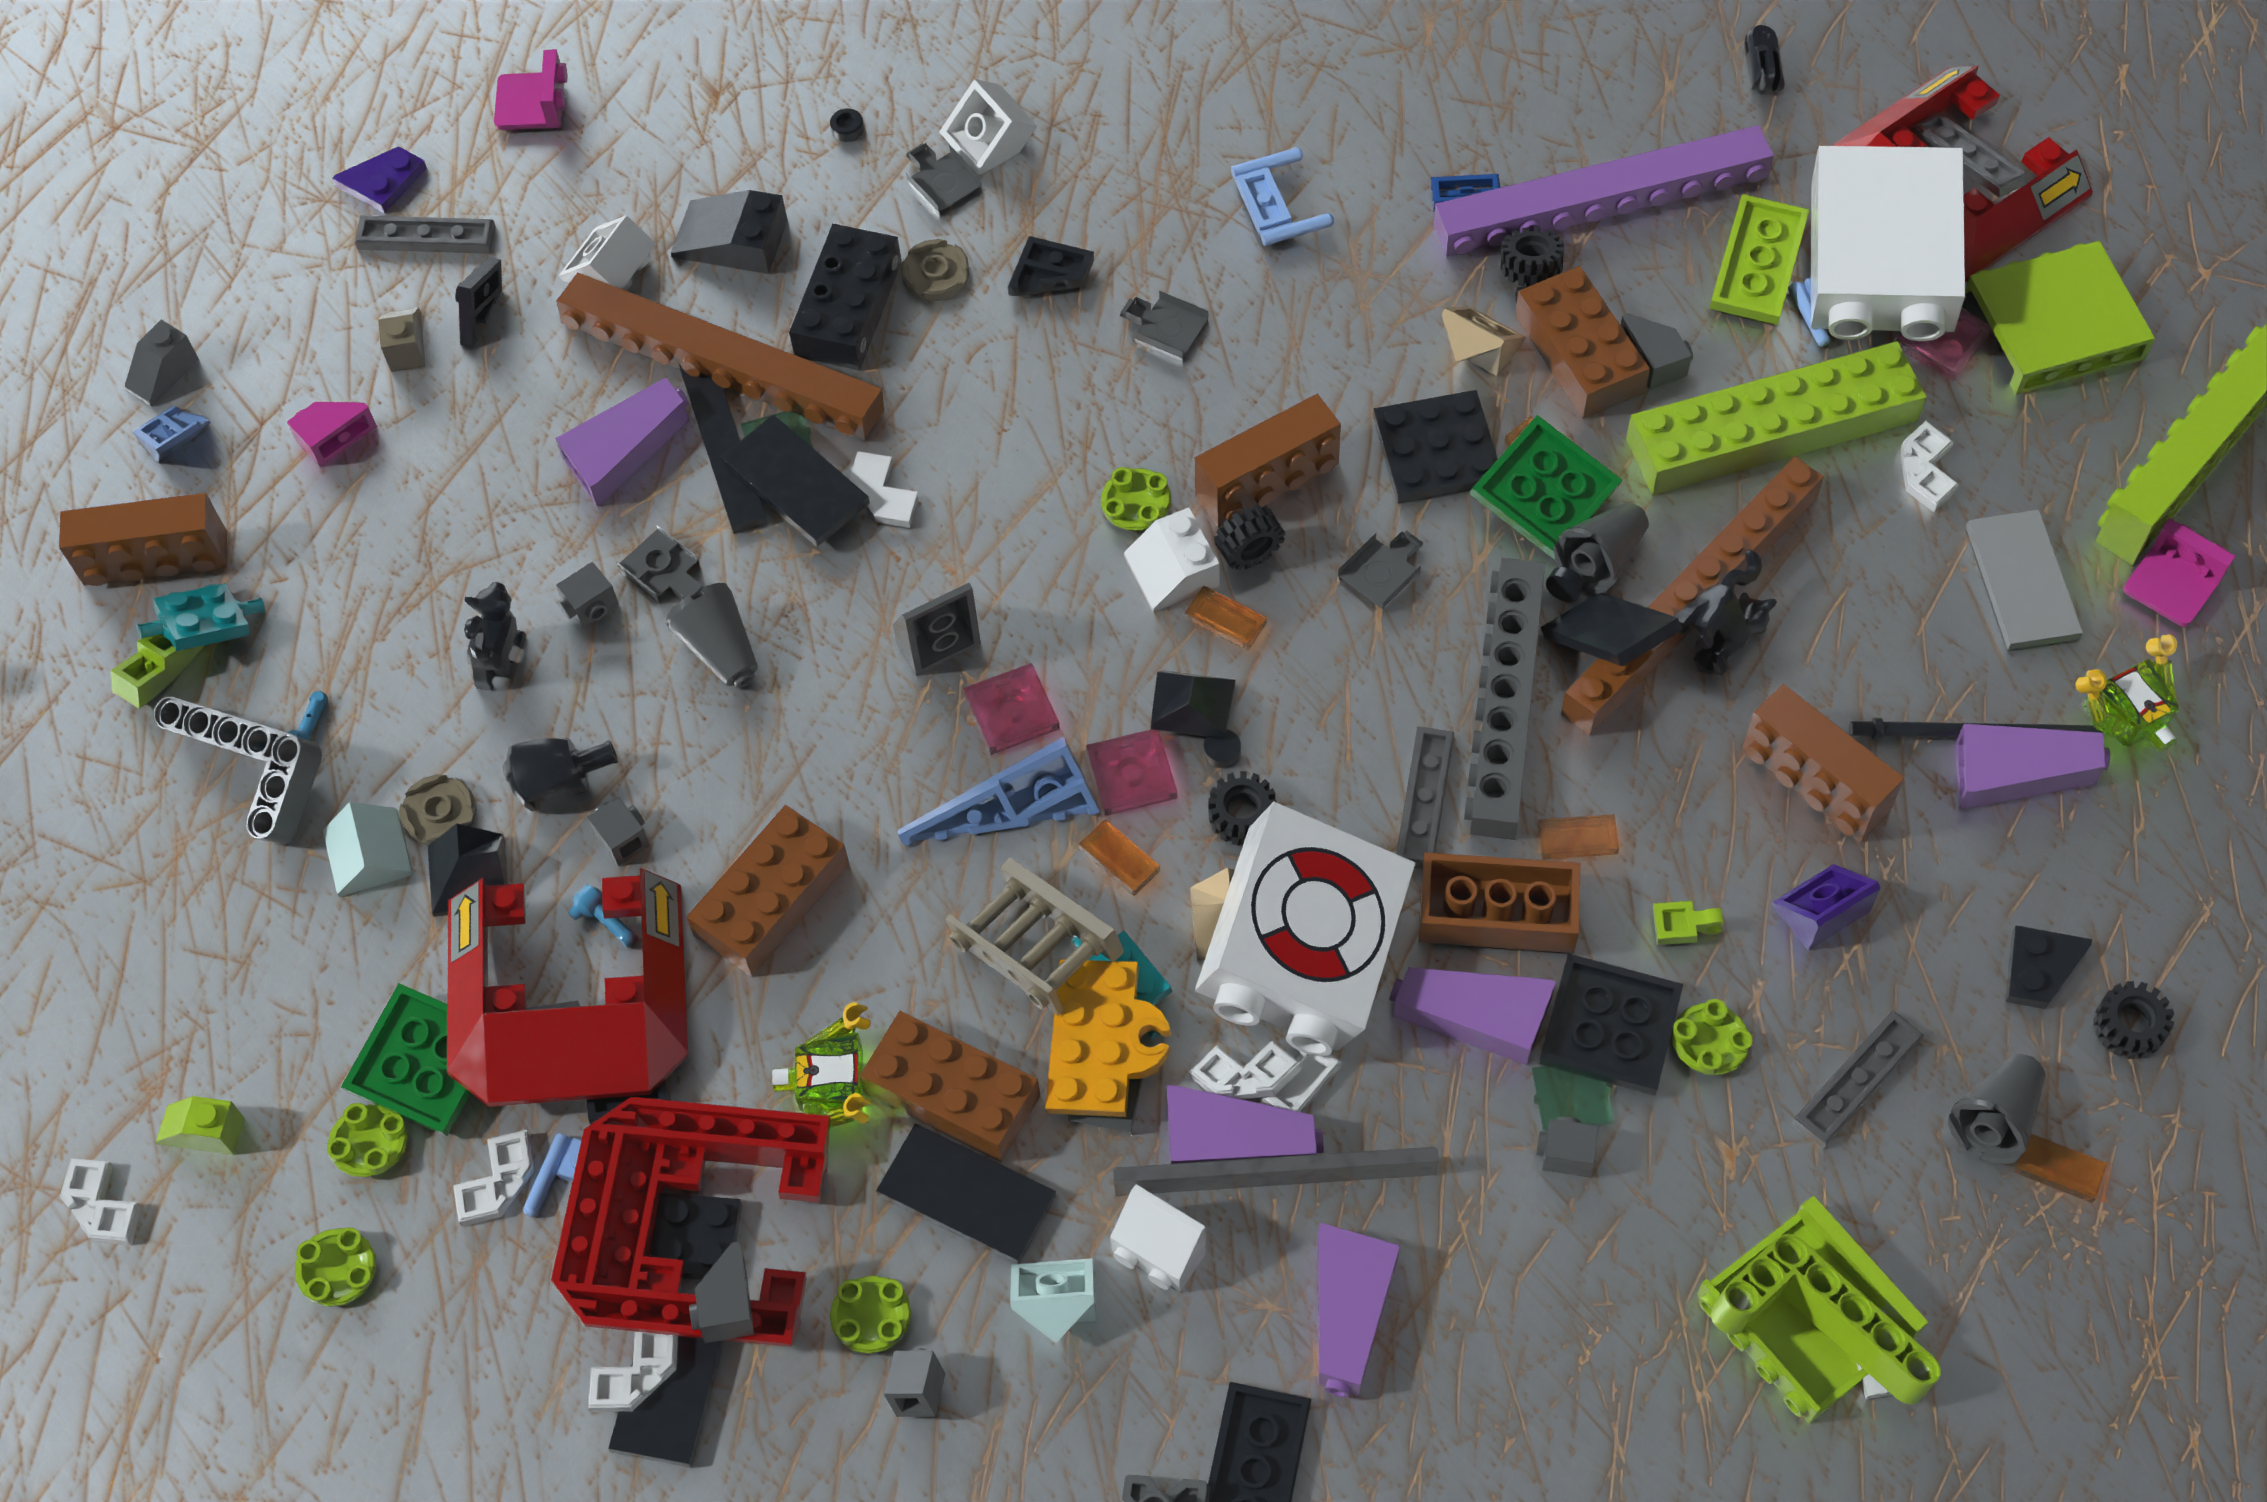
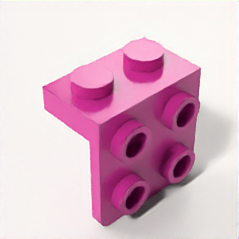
M557 49L543 50L542 72L502 74L498 77L494 123L497 129L561 127L562 109L566 107L564 83H567L568 73L566 63L560 62Z
M2169 518L2162 527L2153 547L2127 580L2123 590L2128 596L2177 625L2187 627L2221 583L2236 556L2226 551L2221 545L2212 543L2193 532L2190 527Z

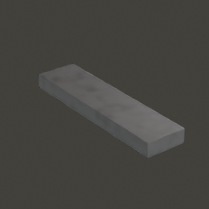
M1939 112L1912 126V133L1928 147L1963 148V172L2000 198L2027 184L2028 174L1942 113Z
M360 215L354 243L357 250L490 254L496 226L493 219Z
M1417 726L1396 852L1397 855L1416 862L1414 868L1422 869L1424 852H1436L1454 739L1453 731Z
M1892 1010L1794 1117L1792 1124L1824 1149L1922 1041L1924 1034Z

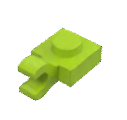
M1692 900L1653 904L1652 911L1657 945L1697 942V932L1707 935L1722 933L1721 925L1724 922L1721 908L1694 911Z

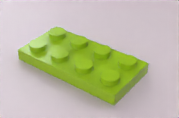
M1742 194L1709 309L1778 325L1810 209Z

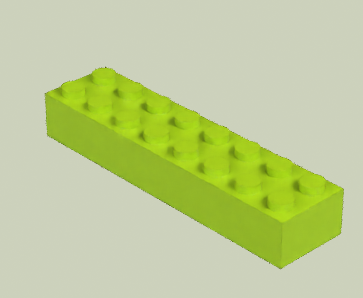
M2267 323L2263 328L2257 325L2244 343L2247 346L2243 350L2237 348L2225 365L2228 369L2224 373L2220 371L2215 373L2206 387L2208 392L2204 396L2198 394L2186 410L2189 414L2185 419L2178 417L2166 434L2169 438L2165 442L2161 440L2156 442L2146 457L2149 461L2144 466L2139 463L2129 475L2126 481L2129 484L2123 490L2118 487L2106 504L2109 508L2097 523L2101 530L2096 538V543L2133 566L2159 535L2168 519H2172L2266 408Z
M1898 341L1631 414L1626 440L1653 496L1918 422L1927 396Z

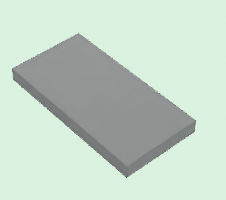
M2036 509L1968 520L1966 529L2007 649L2014 650L2079 640L2083 631L2040 510Z

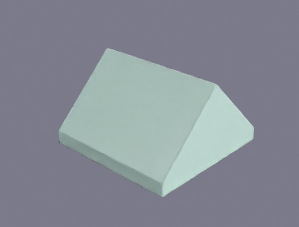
M349 802L323 829L339 898L413 875L396 808Z

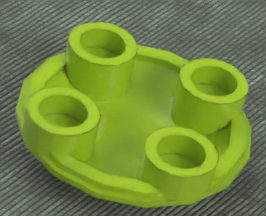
M1119 467L1115 469L1111 474V479L1106 483L1101 493V508L1105 517L1116 527L1128 531H1141L1149 528L1156 520L1165 517L1171 506V491L1166 476L1160 472H1154L1145 468L1128 469L1126 467Z
M1710 999L1706 1003H1699L1686 1008L1676 1018L1672 1029V1043L1679 1058L1691 1069L1706 1075H1723L1736 1070L1746 1060L1753 1042L1752 1035L1743 1020L1727 1008L1723 1001L1718 999Z
M350 1104L345 1108L343 1116L338 1119L330 1131L327 1153L336 1167L350 1176L370 1177L381 1174L394 1166L405 1152L408 1140L405 1122L399 1114L377 1105Z
M347 1227L325 1230L311 1237L310 1240L302 1242L296 1251L295 1281L304 1296L313 1303L323 1306L346 1305L359 1298L371 1285L376 1272V1254L370 1242L355 1228Z
M871 1275L842 1282L838 1288V1294L833 1299L829 1315L832 1331L840 1343L852 1351L872 1354L886 1351L899 1343L909 1328L912 1313L909 1298L903 1291V1286L895 1279Z

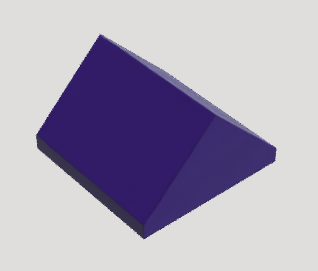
M1833 864L1772 903L1775 910L1807 949L1810 950L1868 914L1881 888L1878 881Z

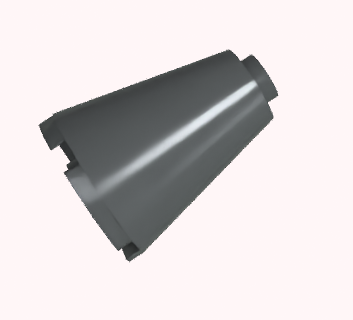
M1626 502L1565 530L1558 537V542L1554 545L1553 549L1557 566L1570 568L1577 572L1584 581V592L1592 594L1606 592L1618 580L1649 527L1645 511L1634 503Z
M726 583L711 584L701 588L704 595L693 600L692 596L689 595L675 605L666 616V621L668 622L666 624L669 630L726 686L735 685L736 688H741L754 680V673L758 669V665L732 591Z
M2012 1055L1953 1106L1948 1117V1125L1951 1134L1963 1148L1968 1151L1970 1146L1982 1152L1981 1159L1997 1164L2015 1163L2028 1147L2046 1077L2040 1063L2029 1055Z

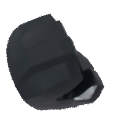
M545 738L508 747L507 758L502 768L505 779L509 783L513 794L521 801L525 808L533 812L536 811L534 800L564 789L570 796L587 792L589 790L587 773L613 763H618V757L610 740L579 752L569 738Z

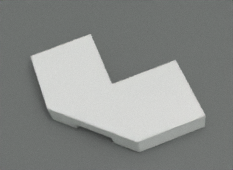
M1925 421L1903 441L1901 457L1906 492L1932 512H1935L1957 492L1960 484L1934 465L1952 448L1954 441Z
M857 451L849 480L869 496L870 504L866 508L870 516L876 523L910 528L919 500L918 492L886 487L893 466L892 457Z
M1271 1041L1245 1067L1216 1045L1189 1073L1191 1079L1209 1093L1237 1099L1275 1096L1302 1068L1300 1062Z
M527 1130L487 1139L493 1176L453 1185L458 1221L462 1227L501 1218L533 1175L535 1166L530 1135Z
M70 1158L60 1197L71 1210L88 1238L92 1242L132 1245L142 1207L135 1202L105 1200L114 1166L109 1161Z
M635 1332L633 1366L591 1367L588 1403L590 1412L633 1411L676 1370L678 1336Z

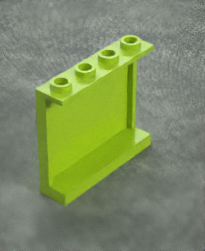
M2100 240L2088 244H2076L2070 249L2055 253L2046 252L2037 258L2022 262L2013 261L2000 268L1980 270L1970 275L1965 289V293L1972 291L2014 369L2010 386L2015 395L2144 360L2155 340L2154 335Z
M1814 1195L1801 1204L1797 1214L1711 1281L1707 1278L1702 1281L1697 1296L1700 1298L1699 1304L1701 1308L1711 1318V1309L1727 1284L1777 1237L1790 1234L1803 1240L1879 1309H1884L1887 1316L1913 1339L1921 1335L1929 1323ZM1782 1295L1774 1300L1743 1331L1738 1334L1727 1333L1731 1343L1742 1352L1745 1350L1756 1362L1755 1368L1759 1375L1767 1383H1774L1785 1395L1783 1399L1790 1411L1798 1417L1803 1416L1809 1424L1860 1384L1863 1378L1869 1374L1864 1369L1859 1371L1857 1363Z

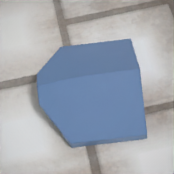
M172 406L132 432L159 463L185 446L211 422L203 415L183 412L179 407Z

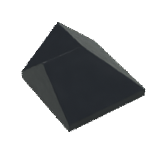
M1164 670L1158 671L1151 729L1225 739L1236 680Z
M456 823L428 845L433 917L448 915V900L482 878L484 886L508 884L505 839L501 833Z

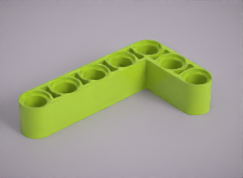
M1784 1234L1777 1237L1727 1284L1711 1309L1710 1316L1712 1322L1719 1330L1728 1334H1738L1753 1322L1774 1300L1782 1295L1902 1403L1917 1404L1922 1401L1941 1376V1368L1938 1361L1803 1240L1794 1235Z

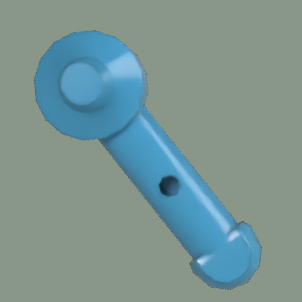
M315 691L309 697L310 703L298 730H291L288 733L312 741L313 731L323 708L328 704V697L322 691Z
M586 884L573 896V906L568 912L573 920H577L582 916L590 918L595 916L621 941L623 946L630 948L636 944L637 935L619 918L604 919L602 892L598 888Z

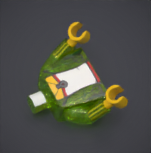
M2162 635L2161 640L2160 638L2148 640L2146 650L2151 656L2156 657L2154 662L2147 659L2108 680L2105 673L2100 669L2088 670L2085 677L2077 679L2075 683L2076 689L2080 693H2087L2088 695L2081 706L2090 714L2095 729L2116 738L2124 746H2131L2147 738L2159 753L2167 750L2177 741V737L2167 727L2179 711L2172 661L2167 659V656L2174 654L2177 649V640L2173 635Z
M856 1002L849 1003L845 1007L841 1018L806 1040L805 1044L795 1047V1067L773 1068L772 1071L774 1092L795 1091V1099L799 1110L806 1114L830 1116V1128L847 1124L854 1120L865 1124L869 1120V1116L863 1113V1107L871 1105V1101L863 1097V1086L859 1076L863 1071V1047L859 1033H854L856 1028L867 1030L870 1027V1020L860 1017L861 1013L867 1011L868 1007Z

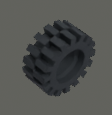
M1528 227L1522 228V233L1518 230L1512 231V236L1506 235L1504 241H1502L1500 269L1502 275L1508 277V281L1514 283L1518 280L1519 286L1524 287L1525 283H1530L1531 286L1562 273L1564 243L1557 234L1551 236L1550 230L1546 229L1542 233L1540 228L1534 227V231H1529Z
M1254 505L1252 510L1247 507L1243 509L1242 514L1239 515L1238 512L1233 514L1232 517L1234 519L1223 522L1224 528H1218L1216 532L1218 535L1214 536L1215 545L1229 567L1241 570L1243 566L1245 569L1251 568L1252 563L1256 565L1261 564V559L1264 557L1270 558L1272 556L1271 551H1277L1280 548L1279 544L1284 542L1285 538L1283 536H1285V531L1270 508L1266 505L1262 507Z
M1240 771V778L1235 779L1233 772L1227 774V782L1222 778L1217 781V788L1212 787L1210 798H1208L1209 822L1212 823V830L1215 834L1220 831V839L1226 842L1228 837H1232L1233 845H1238L1239 839L1245 840L1249 827L1273 801L1277 803L1274 789L1269 790L1270 783L1266 779L1260 783L1259 775L1253 773L1251 779H1248L1247 771ZM1236 799H1249L1256 804L1257 811L1252 817L1240 819L1233 817L1229 813L1228 806Z
M2127 981L2124 987L2119 983L2106 993L2095 1011L2097 1014L2093 1019V1025H2099L2095 1031L2097 1038L2101 1036L2106 1037L2102 1042L2106 1049L2113 1044L2116 1046L2113 1054L2120 1056L2123 1050L2127 1051L2126 1059H2134L2138 1053L2140 1059L2146 1058L2150 1052L2154 1054L2159 1050L2173 1029L2174 1021L2170 1020L2174 1016L2173 1008L2166 1009L2170 1003L2167 997L2161 1000L2157 998L2161 991L2156 987L2150 993L2146 991L2147 983L2141 982L2135 988L2134 981ZM2125 1008H2132L2141 1012L2148 1020V1029L2143 1032H2135L2126 1028L2119 1019V1012Z

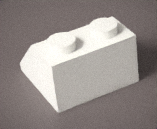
M974 79L939 133L978 175H982L1020 153L1037 128V125L1000 84Z
M627 215L596 227L558 277L564 282L570 283L578 272L627 291L633 283L630 278L635 271L641 270L650 261L651 256L649 253L656 243Z
M1189 507L1156 520L1124 552V557L1153 613L1220 586L1219 562Z
M1135 1184L1110 1237L1111 1250L1114 1252L1113 1256L1128 1268L1133 1269L1137 1266L1147 1272L1149 1280L1164 1290H1168L1171 1287L1180 1293L1206 1254L1205 1226Z

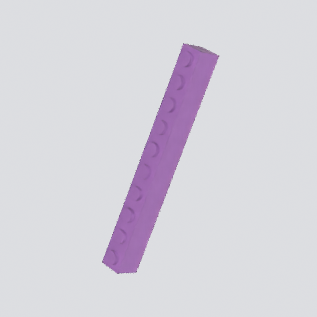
M1757 125L1436 203L1433 226L1446 257L1455 254H1466L1475 249L1501 245L1506 235L1512 236V231L1515 230L1522 233V228L1528 227L1529 231H1534V227L1540 228L1542 233L1546 229L1550 231L1564 230L1569 226L1585 222H1596L1602 218L1618 214H1629L1634 210L1650 206H1661L1667 202L1683 198H1694L1703 193L1716 190L1722 191L1748 182H1759L1762 179L1769 178L1774 155L1760 126Z

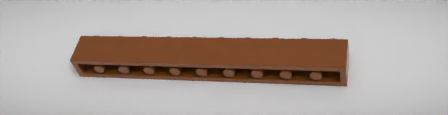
M577 272L556 300L561 324H564L569 329L579 330L595 336L600 341H608L624 347L631 353L642 354L662 365H670L679 369L678 364H680L682 369L691 376L697 377L700 373L711 376L712 380L722 388H730L745 394L753 400L769 403L784 412H792L807 418L815 424H823L836 429L846 436H854L865 441L884 412L883 392L880 387Z
M1794 456L1647 608L1675 616L1687 604L1697 599L1707 588L1716 585L1729 571L1733 569L1745 571L1747 566L1745 552L1753 550L1762 558L1817 500L1824 476ZM1690 625L1684 634H1675L1624 666L1598 658L1565 692L1561 715L1590 736L1694 627Z

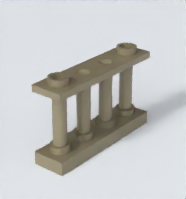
M1010 857L1000 866V870L1006 880L1004 884L1005 889L967 925L952 914H949L945 918L952 932L949 938L960 951L966 953L969 950L1024 990L1028 998L1038 1008L1043 1009L1047 1007L1059 1016L1064 1009L1055 991L1092 955L1098 956L1101 953L1112 962H1115L1124 953V950L1114 928ZM1024 899L1030 904V907L993 943L979 935L1015 900L1020 901ZM1049 917L1055 921L1056 925L1018 962L1005 953L1040 918L1046 919ZM1075 935L1081 939L1082 944L1044 981L1031 972L1067 936L1072 937Z

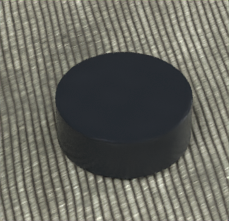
M845 108L838 110L830 119L832 135L839 141L851 142L857 140L864 132L862 115L854 109Z
M1566 567L1554 568L1546 580V588L1549 593L1563 602L1576 601L1585 587L1581 576L1574 570Z
M1226 729L1225 739L1205 738L1204 756L1211 765L1218 768H1226L1234 765L1239 760L1241 741L1233 731Z

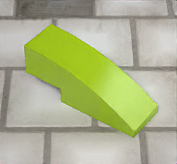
M162 634L138 640V652L110 670L112 692L140 709L172 683L205 645L176 651L171 641Z

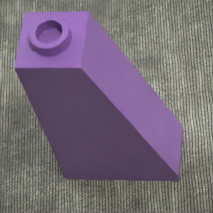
M665 377L555 438L563 460L596 506L604 503L689 422L685 408L689 405V402L679 386L674 389Z
M1964 724L1956 740L1959 809H1969L2096 784L2103 770H2108L2110 764V749L2104 747L2103 733Z
M1408 967L1404 979H1396L1389 1000L1395 1002L1393 1017L1527 1065L1553 998L1556 982L1541 978Z
M1167 1085L1171 1164L1324 1153L1322 1129H1315L1314 1115L1177 1085Z
M1320 1223L1317 1242L1318 1385L1324 1386L1326 1392L1337 1397L1348 1398L1349 1394L1359 1397L1397 1265L1400 1245Z

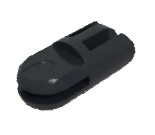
M1765 25L1754 26L1749 30L1744 42L1751 90L1758 88L1760 91H1769L1772 87L1773 92H1780L1784 89L1785 82L1778 38L1775 31Z

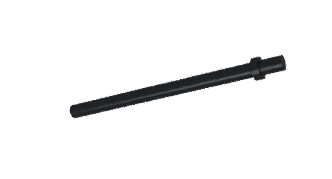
M1873 718L1872 721H1850L1849 725L1850 736H1872L1873 740H1882L1883 737L1958 738L1964 724L2103 733L2102 725L1884 722L1882 718Z

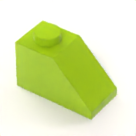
M191 1096L167 1105L156 1143L164 1146L234 1155L245 1118L232 1101Z

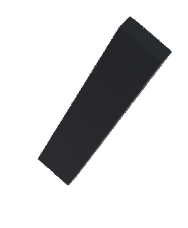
M678 364L733 534L768 524L760 497L724 466L721 461V456L741 441L723 388L718 386L711 376L700 373L697 377L691 376Z

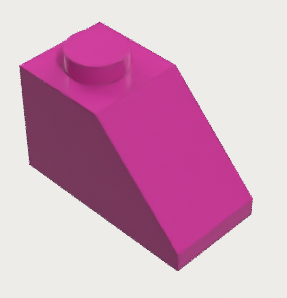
M314 402L307 408L297 412L294 417L287 421L296 442L320 467L377 427L369 407L365 403Z

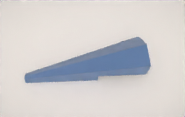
M1063 736L898 830V836L905 846L911 845V842L932 838L942 840L947 839L951 835L969 832L973 835L1028 826L1030 822L1054 819L1055 821L1065 820L1067 816L1088 813L1089 815H1095L1100 812V809L1074 754Z

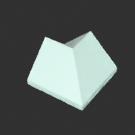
M1093 1259L1012 1264L1011 1309L1055 1343L1074 1323L1097 1321Z

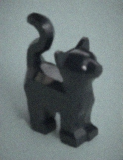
M1753 550L1745 552L1747 562L1745 571L1737 569L1729 571L1716 585L1707 588L1697 599L1687 604L1675 615V617H1678L1682 627L1679 634H1684L1690 625L1700 634L1699 640L1695 644L1698 648L1702 649L1696 653L1693 659L1700 672L1723 676L1727 670V659L1743 649L1751 635L1762 634L1767 630V625L1770 621L1769 612L1776 605V599L1772 598L1763 601L1752 599L1745 592L1737 599L1734 593L1735 584L1745 586L1755 581L1760 575L1762 568L1761 558Z
M493 582L488 588L479 591L475 598L465 597V602L481 615V617L477 615L469 618L465 623V636L467 639H470L467 659L476 689L488 691L493 690L492 680L494 677L513 679L516 663L509 659V654L512 647L522 649L526 638L524 631L517 630L516 618L510 611L512 599L505 585L499 582Z

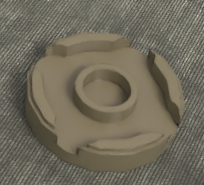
M941 239L926 240L913 246L908 251V256L905 260L903 258L901 263L902 279L907 290L917 298L927 301H941L957 295L966 286L970 276L968 257L962 248L956 244L954 247L947 244L946 240Z
M441 774L422 778L410 786L405 793L406 798L403 801V805L401 803L399 809L401 823L406 832L413 840L425 846L430 845L456 823L472 826L477 812L475 798L468 786L458 778H448L447 775Z

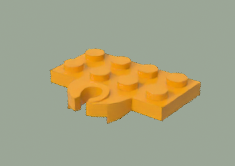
M1060 959L1059 965L1063 963L1066 959ZM1087 960L1057 989L1056 994L1064 1011L1059 1016L1054 1013L1045 1104L1047 1114L1126 1117L1129 1079L1147 1078L1158 1073V1069L1168 1058L1171 1051L1168 1044L1160 1043L1155 1047H1146L1141 1044L1142 1036L1149 1031L1158 1032L1164 1037L1172 1036L1169 1023L1161 1010L1149 1002L1136 999L1139 974L1138 962Z

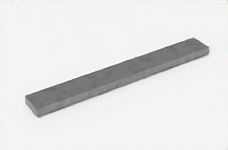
M1421 1147L1115 1167L1113 1175L1115 1196H1124L1130 1194L1135 1184L1154 1194L1437 1175L1439 1158L1437 1148Z

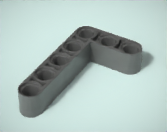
M169 696L162 698L155 706L153 713L154 721L160 728L266 762L247 817V831L252 837L277 845L289 843L297 832L321 763L322 752L319 745L311 740Z

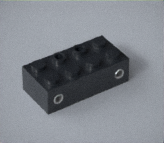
M832 223L789 331L794 355L807 360L860 371L902 263L898 237Z

